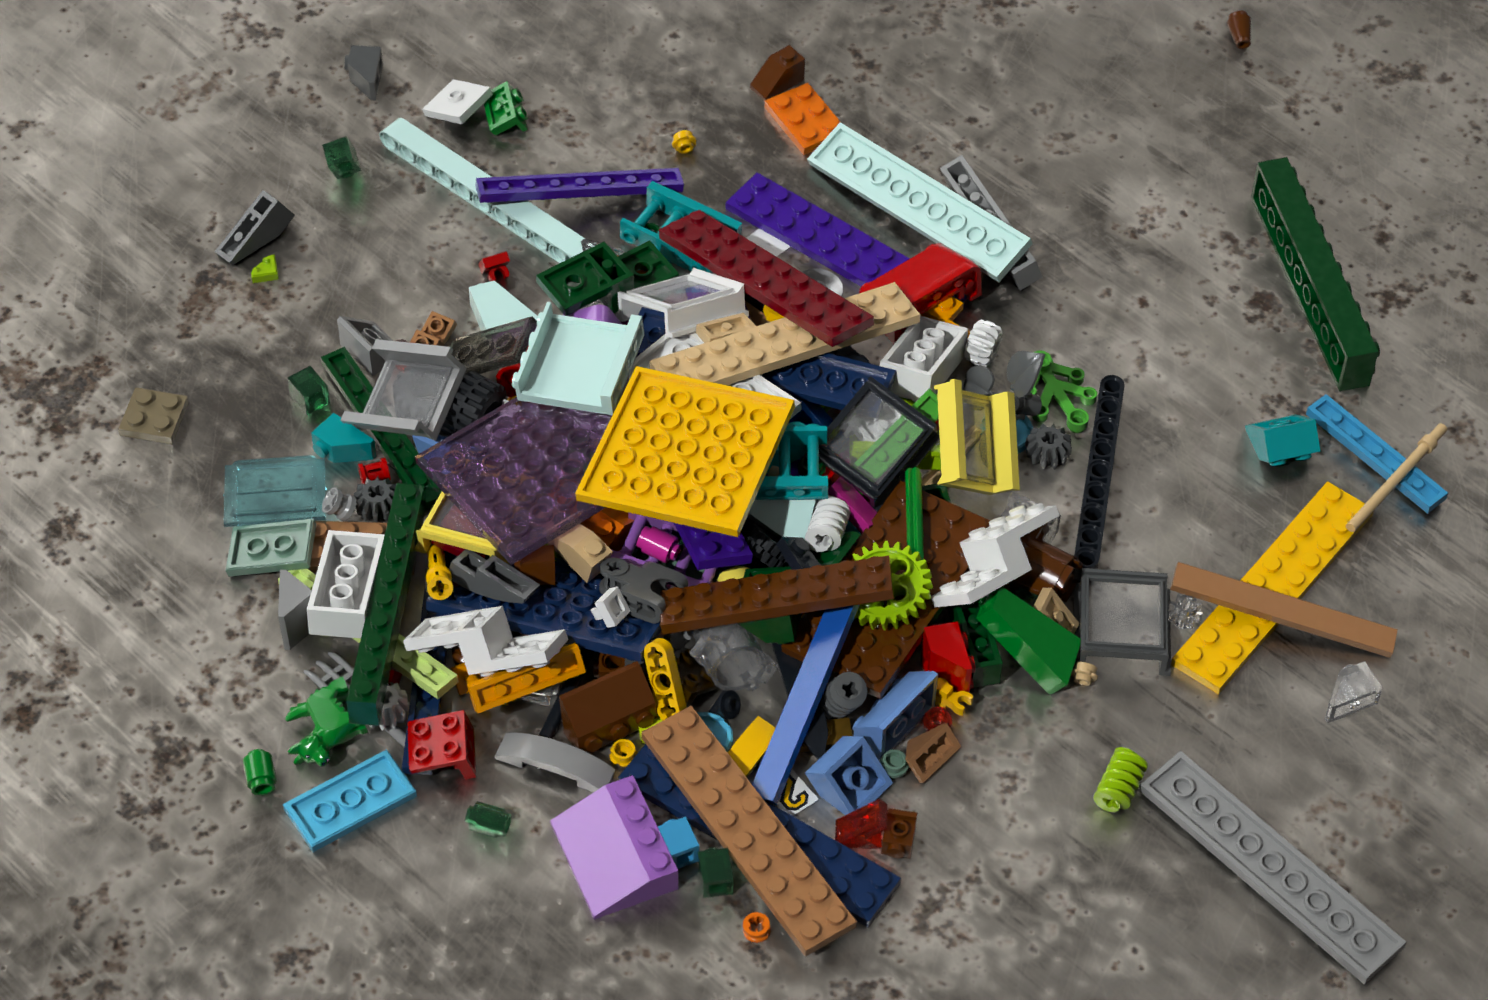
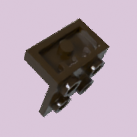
M687 648L674 652L687 707L692 706L696 696L724 687L726 681L718 675L715 669L707 666L700 660L695 652ZM646 668L645 678L652 692L648 671ZM660 674V682L665 687H670L669 677L665 674ZM668 704V708L673 709V711L675 712V708L670 707V705Z

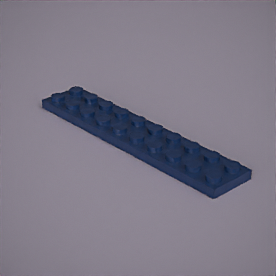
M641 308L638 315L642 316L644 337L636 357L666 334L664 312ZM825 353L760 374V376L796 399L843 410L864 383L868 381L870 376L891 390L895 381L896 370ZM872 393L855 414L878 419L885 402Z
M645 744L620 774L618 780L633 775L646 800L679 819L686 817L691 826L717 840ZM765 801L854 919L869 928L900 886L901 878Z

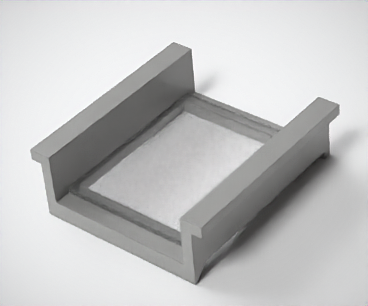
M376 339L372 349L386 361L364 412L344 411L340 421L346 424H353L359 430L368 429L423 436L436 441L467 368L451 355L453 352L451 347Z

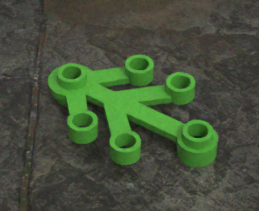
M1041 350L1035 351L1034 353L1045 354L1036 383L1030 393L1036 394V386L1041 377L1046 385L1040 397L1042 402L1040 412L1044 414L1032 416V418L1037 422L1046 421L1049 414L1048 407L1054 396L1067 416L1066 425L1073 433L1083 432L1088 427L1089 415L1085 410L1075 408L1066 393L1080 397V401L1085 405H1093L1097 399V391L1092 387L1080 386L1083 384L1085 376L1082 369L1056 364L1049 353ZM1054 374L1068 377V382L1056 379Z

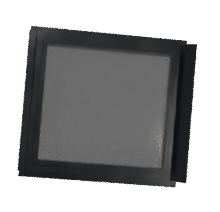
M870 376L868 381L864 383L828 426L827 444L819 445V461L868 497L870 505L878 512L899 481L905 482V471L907 468L917 467L940 440L939 435L936 433L937 425ZM807 453L804 455V458H805L806 460H808V454H807Z

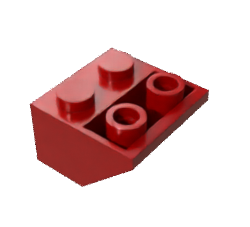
M958 621L924 627L921 663L924 671H934L938 674V677L945 679L952 685L953 692H970V689L974 688L972 673L976 671L975 661L972 655L968 656L966 650L968 649L967 635L965 632H961Z

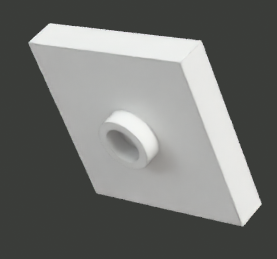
M453 79L422 110L427 117L463 124L493 93L490 87Z

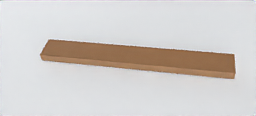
M1178 562L1170 588L1172 591L1390 658L1393 654L1398 629Z

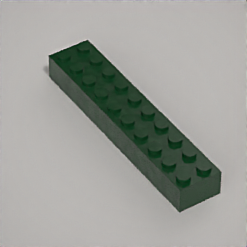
M1287 157L1258 162L1251 193L1252 202L1337 388L1341 392L1370 386L1372 376L1376 370V360L1380 356L1379 345L1370 334L1369 323L1364 321L1361 315L1359 302L1355 301L1352 296L1350 283L1345 281L1342 275L1341 264L1336 262L1332 245L1326 241L1323 226L1321 223H1318L1312 204H1309L1306 198V190L1297 179V171L1295 167L1291 166Z

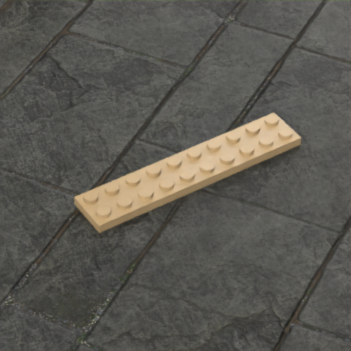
M893 282L845 298L873 315L874 326L834 347H831L784 317L650 360V369L722 385H730L920 323V314L898 285Z

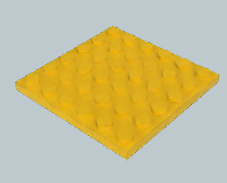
M636 366L575 492L576 500L739 537L795 409V401Z

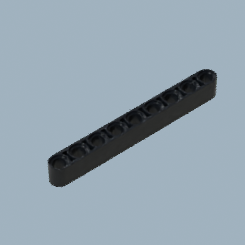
M1116 375L1103 377L1099 387L1074 553L1077 560L1083 563V568L1098 569L1125 387L1122 378ZM1075 568L1074 579L1080 582L1082 570Z

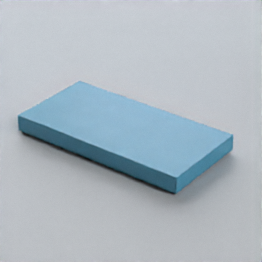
M386 749L284 803L283 807L311 851L315 852L416 798L417 792Z

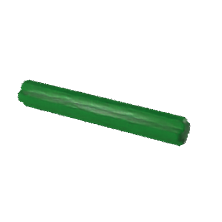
M918 467L907 468L905 471L907 546L911 547L912 554L918 551L921 560H924L922 474Z

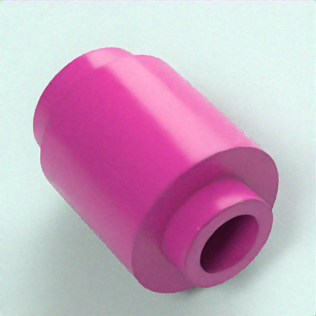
M645 526L636 543V546L641 548V552L664 563H668L670 559L674 561L681 549V545L678 544V537L654 526L652 528Z

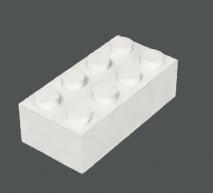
M920 316V323L909 326L880 361L881 367L896 370L895 381L890 391L897 396L911 399L913 402H916L929 388L936 394L938 390H934V385L945 383L965 357L964 351L967 343L968 328Z
M328 530L307 606L309 634L361 639L384 534Z

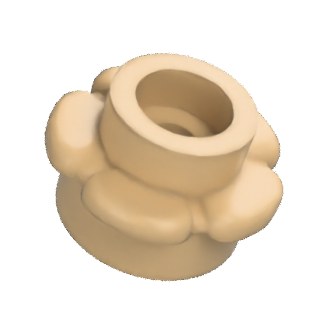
M1087 662L1075 663L1074 669L1071 672L1075 683L1090 686L1091 682L1098 680L1096 666Z

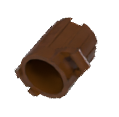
M1046 523L1020 537L1032 570L1002 587L1011 593L1017 590L1037 600L1042 588H1052L1062 601L1067 602L1078 583L1074 579L1075 568L1082 570L1083 563L1078 561L1077 557L1043 541L1045 535L1050 530L1049 524Z

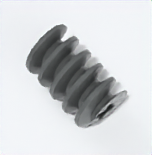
M843 672L826 685L820 700L825 718L828 720L845 718L862 705L867 696L866 683L861 676L854 672Z

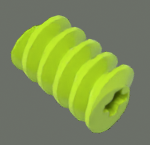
M1115 748L1110 763L1107 765L1106 772L1103 774L1097 791H1095L1093 796L1097 806L1107 812H1118L1119 809H1128L1131 805V800L1134 799L1136 794L1135 790L1139 788V781L1144 777L1143 772L1148 768L1147 762L1128 748Z

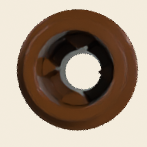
M1245 11L1231 13L1228 16L1227 26L1238 49L1248 48L1251 45V17Z

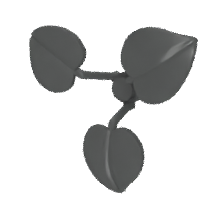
M1018 351L1012 355L1008 362L1007 379L1012 383L1010 389L1015 394L1016 421L1025 420V415L1036 416L1041 410L1042 402L1040 397L1030 392L1040 373L1045 357L1043 353ZM973 366L967 371L963 387L964 391L986 396L998 394L991 391L995 378L990 369L985 366ZM967 404L972 410H983V407ZM984 430L979 439L978 453L983 465L987 468Z

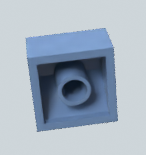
M843 736L805 772L819 796L851 820H856L893 784L863 736Z

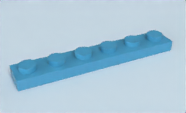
M1327 394L1307 408L1306 415L1308 417L1316 419V423L1384 479L1387 480L1406 460L1404 456ZM1416 466L1395 487L1427 514L1444 502L1448 495L1446 490Z

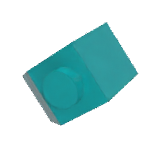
M332 413L311 432L315 453L319 457H325L333 463L367 461L377 457L375 440L352 424L341 422V417L335 413Z

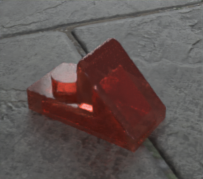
M878 799L836 819L835 840L848 848L880 849L882 847V831L887 830V803Z

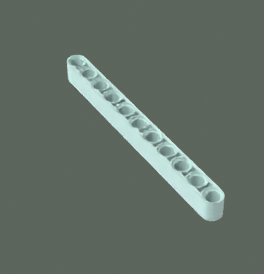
M396 119L379 133L381 142L390 151L558 263L595 246L527 200L480 203L475 187L476 178L491 176L405 119Z

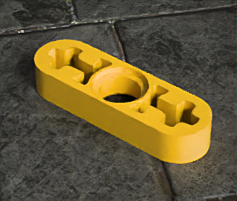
M657 638L645 646L643 654L653 697L656 702V710L659 717L665 720L684 710L687 706L673 647L666 639ZM655 649H656L658 652H662V657H661L660 654H656V653H655ZM660 674H665L669 677L670 687H665L660 682ZM668 704L670 707H674L676 711L674 712L673 709H669Z

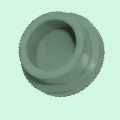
M889 750L880 758V763L890 778L902 777L908 771L909 765L905 760L906 756L900 750Z

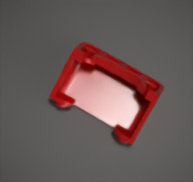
M941 243L931 244L924 251L875 280L865 283L859 290V293L895 282L921 315L953 295L962 299L965 294L970 301L981 296V269L974 261ZM907 327L884 335L894 345Z

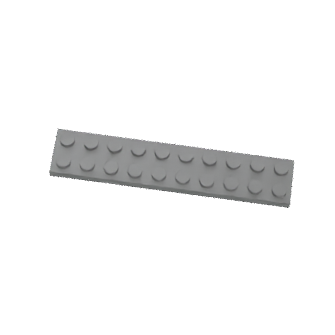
M1182 751L1178 752L1140 784L1139 791L1363 984H1366L1405 948L1406 941Z

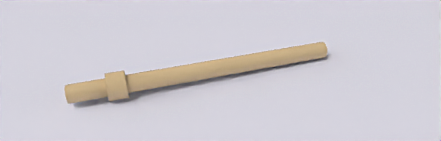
M1439 423L1430 434H1425L1419 440L1418 447L1346 524V528L1350 532H1355L1425 454H1430L1437 447V441L1447 432V427L1444 424Z

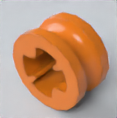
M760 912L747 915L743 920L745 937L754 943L767 940L771 932L769 918ZM755 923L758 926V923L762 924V930L758 932V929H756V932H753L751 925Z

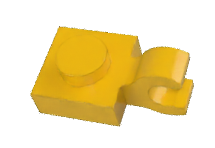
M938 677L935 705L945 711L949 707L955 714L963 716L965 714V707L959 703L965 702L971 706L973 704V695L966 691L953 692V686L945 679Z

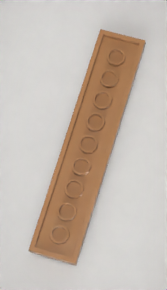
M692 706L641 732L642 740L805 957L856 928L857 921Z

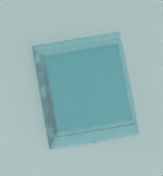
M313 455L237 460L233 465H225L223 495L224 527L313 518L315 521L326 520V513L322 511V503L327 490L325 487V458L316 459Z

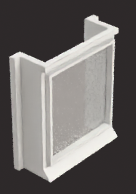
M693 268L690 274L626 291L627 293L618 292L619 313L616 314V317L620 321L629 320L631 314L638 315L642 307L664 312L665 333L670 338L696 332V324L744 313L747 317L749 316V311L745 310L743 283Z

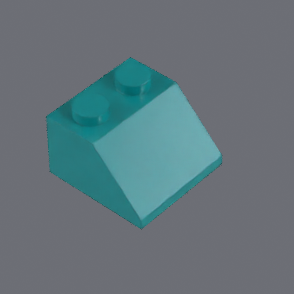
M1294 414L1245 425V430L1259 460L1268 462L1270 466L1285 464L1286 459L1295 457V460L1309 459L1312 457L1311 453L1321 452L1316 419Z

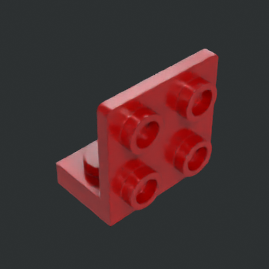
M464 710L411 720L407 723L409 770L411 773L454 765L456 770H460L465 780L476 778L474 727Z

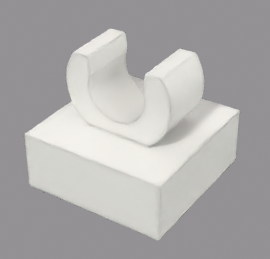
M619 587L609 588L595 602L596 608L591 609L595 620L603 619L607 628L617 626L631 611Z

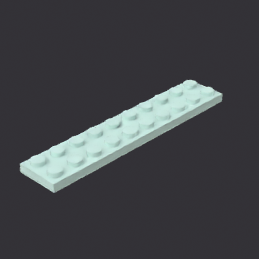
M839 123L807 158L811 166L936 244L941 243L971 259L980 267L981 272L997 282L1003 279L1033 244L1028 236L842 123Z

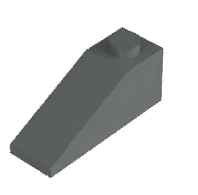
M262 190L215 252L234 265L278 237L294 218L295 214L277 199Z

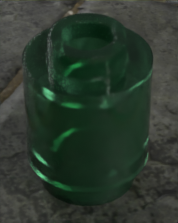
M479 801L474 806H469L465 816V823L469 824V830L495 838L507 835L512 820V814L507 813L504 808Z

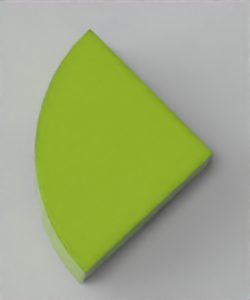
M275 254L264 257L263 261L252 269V283L279 280Z

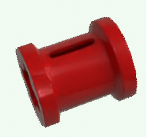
M385 457L380 458L379 462L363 465V463L358 464L362 484H365L366 478L373 481L377 476L381 480L389 478L391 481Z

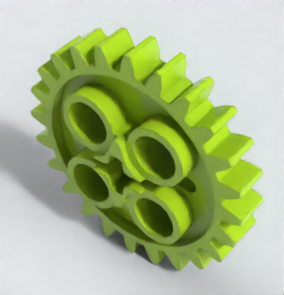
M885 541L883 548H879L876 542H874L872 551L862 547L864 555L852 554L854 561L868 559L873 556L882 557L889 555L894 598L900 595L905 596L898 601L894 599L887 600L885 608H883L884 601L860 604L854 619L859 617L861 626L869 621L873 630L878 623H881L883 631H886L888 623H892L894 628L898 629V621L902 620L908 625L909 615L918 618L917 608L926 609L923 599H931L929 589L933 588L932 581L930 580L932 576L930 569H927L926 560H921L918 551L912 554L909 545L901 550L899 542H896L894 547L890 548L888 541ZM899 570H906L903 574H895Z

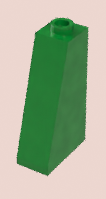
M1000 587L980 598L978 603L980 609L976 619L1050 695L1067 686L1080 648L1081 638L1004 587Z

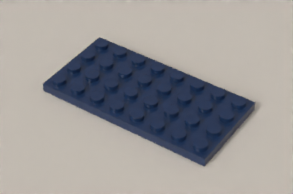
M487 555L484 559L488 560L490 555ZM555 558V585H540L539 589L524 603H510L491 599L463 588L453 581V591L448 598L436 600L429 596L426 600V610L442 615L503 606L511 631L533 635L565 629L568 641L565 644L571 645L576 643L581 648L642 662L644 659L643 652L645 646L655 640L662 631L660 622L656 624L650 623L629 614L617 626L607 628L603 619L595 620L591 609L596 608L595 602L603 595L599 591V583L604 579V576L600 573L586 583L560 558ZM512 559L511 562L509 563V565L512 566L513 568H514V559Z

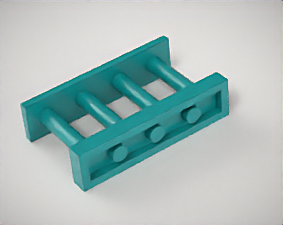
M654 181L647 187L646 205L648 206L633 223L625 218L620 220L621 239L636 246L650 240L669 262L690 272L693 268L713 274L706 267L659 239V231L655 233L644 228L657 210L670 215L661 228L689 215L691 212L701 210L742 235V222Z
M808 424L806 426L786 427L779 443V475L764 477L755 500L828 499V476L819 475V445L827 444V426ZM790 445H807L808 475H791Z

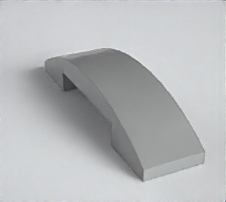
M506 733L495 754L496 760L523 768L524 763L577 780V787L592 792L611 783L615 774V769L609 764L579 748L533 734Z

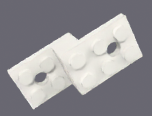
M1039 503L1027 509L1025 506H1019L1009 511L1010 515L1006 518L1003 516L991 520L989 527H982L969 532L970 537L961 541L960 545L970 571L960 576L961 580L957 583L953 581L940 587L941 591L931 596L934 607L971 604L1032 570L1020 537L1059 517L1056 505L1044 507L1043 503Z
M503 606L427 618L403 642L406 651L418 650L420 653L430 651L436 646L444 645V648H452L459 645L468 675L480 673L481 676H489L498 670L506 669L507 672H514L529 665H532L533 668L546 666L550 663L551 658L560 652L562 646L568 641L565 629L513 638Z

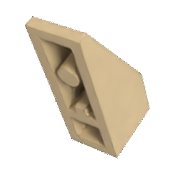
M551 506L529 522V525L549 545H554V551L586 583L601 573V562L611 558L613 551L593 531Z

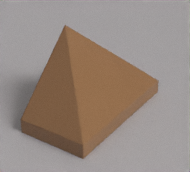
M943 723L908 740L905 760L918 781L924 783L961 748V745L948 724Z

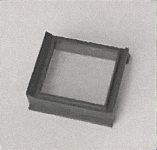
M1082 568L1080 583H1077L1073 591V616L1079 622L1074 634L1081 638L1075 663L1086 662V656L1159 660V675L1171 676L1170 589H1167L1168 573Z

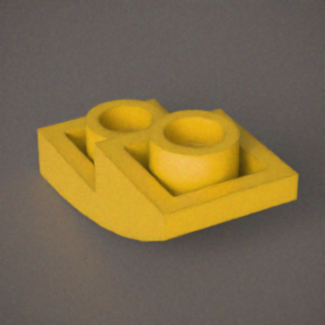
M757 716L727 752L746 778L749 777L764 756L775 730L774 726L760 716Z

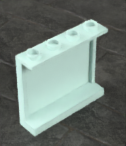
M547 302L544 311L538 314L537 328L535 332L530 334L527 352L522 353L520 369L513 375L512 387L516 389L517 400L613 415L644 337L642 316L631 314L628 324L622 325L553 314L552 304Z

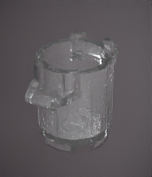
M737 623L695 629L693 632L695 645L690 650V655L699 664L704 666L707 675L722 690L737 691L747 689V691H754L760 687L758 683L766 684L779 668L778 664L762 651L756 636Z

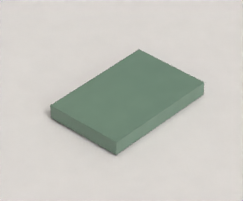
M314 518L233 527L225 570L228 577L310 568L316 531Z

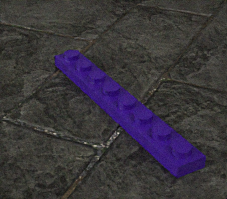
M679 168L485 177L476 178L475 187L480 203L646 195L647 187L652 181L675 192H683L684 182Z

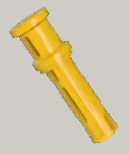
M433 545L427 551L429 567L426 573L427 592L433 599L444 600L453 591L452 575L446 567L444 550Z

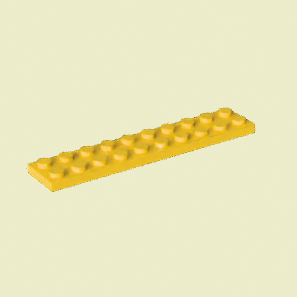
M1327 481L1240 581L1301 599L1373 516L1374 511L1355 532H1350L1346 528V524L1365 503ZM1218 605L1172 657L1171 665L1219 695L1276 629L1279 623Z

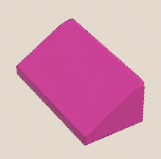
M839 477L828 488V495L839 498L848 504L851 511L848 520L862 534L866 528L869 529L873 525L872 519L877 511L852 485Z

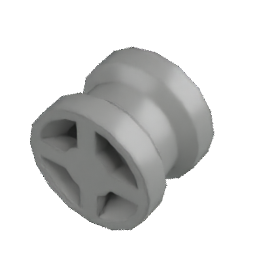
M336 487L331 488L323 500L322 511L328 515L335 514L336 518L343 522L347 521L355 510L356 497L350 494L344 495L342 490Z

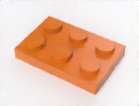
M809 83L765 100V109L803 155L815 151L834 128L841 123Z

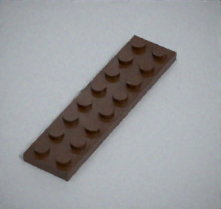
M889 555L882 557L873 556L856 561H843L824 566L815 565L811 568L789 569L772 574H758L753 577L731 578L720 582L700 583L694 586L673 587L668 590H662L661 597L665 600L666 609L660 614V626L662 634L891 600L894 599L890 557Z

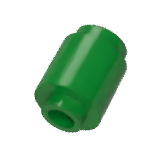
M263 749L250 751L243 758L247 787L251 789L254 795L269 794L274 791L277 782L272 754Z

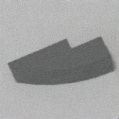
M467 549L451 562L449 568L452 575L451 581L479 595L510 603H524L540 586V584L498 557L492 555L486 560Z

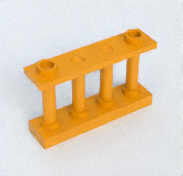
M576 643L565 647L562 646L560 652L551 658L550 663L540 668H533L532 665H529L514 672H507L506 669L498 670L489 676H481L480 673L468 675L465 663L451 668L458 675L459 683L456 684L458 694L463 695L469 692L474 710L478 714L586 673L579 646Z

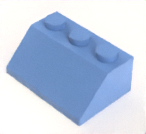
M934 671L908 672L902 679H897L892 684L889 693L884 698H878L874 702L871 711L866 716L862 715L856 720L853 725L854 736H863L879 761L887 751L893 750L935 707L938 674Z

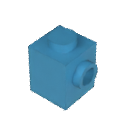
M686 817L677 820L671 819L658 826L677 869L699 861V843Z

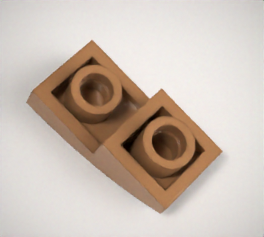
M431 311L422 330H416L409 343L444 346L456 328L457 323L453 319Z

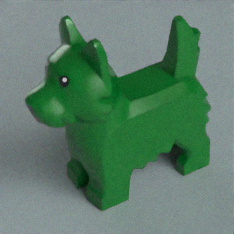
M343 676L332 681L326 687L316 689L314 693H311L306 702L299 703L296 707H291L290 712L286 715L285 720L287 722L310 716L315 724L313 732L288 750L289 754H298L293 761L294 765L306 762L308 764L317 763L320 767H324L330 763L329 751L332 748L349 741L356 735L368 733L365 725L349 723L348 711H345L346 709L343 707V703L347 702L349 689Z

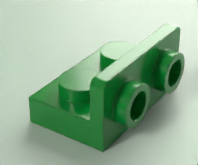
M508 81L491 89L493 95L484 103L490 131L496 136L515 125H518L523 132L528 130L526 123L528 115L521 103L524 101L520 90L518 88L514 89Z

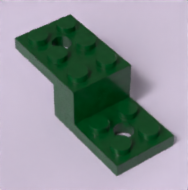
M650 240L619 256L604 241L537 274L536 282L565 316L597 300H600L604 306L609 307L613 313L619 311L618 292L627 293L626 291L679 277V273ZM639 269L648 270L645 274H639L636 271ZM570 282L580 283L576 287H571L567 284Z

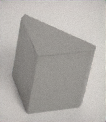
M339 316L337 323L340 345L342 347L345 346L349 354L372 376L379 373L386 360L376 353L372 347L376 339L393 340L372 321Z
M280 570L278 619L284 650H291L309 634L307 606L312 590L287 570Z

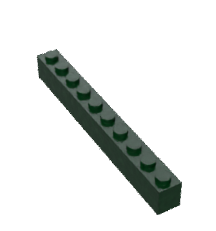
M396 483L347 697L348 717L351 724L379 726L417 553L415 551V546L418 543L416 530L421 529L423 526L426 512L424 485Z

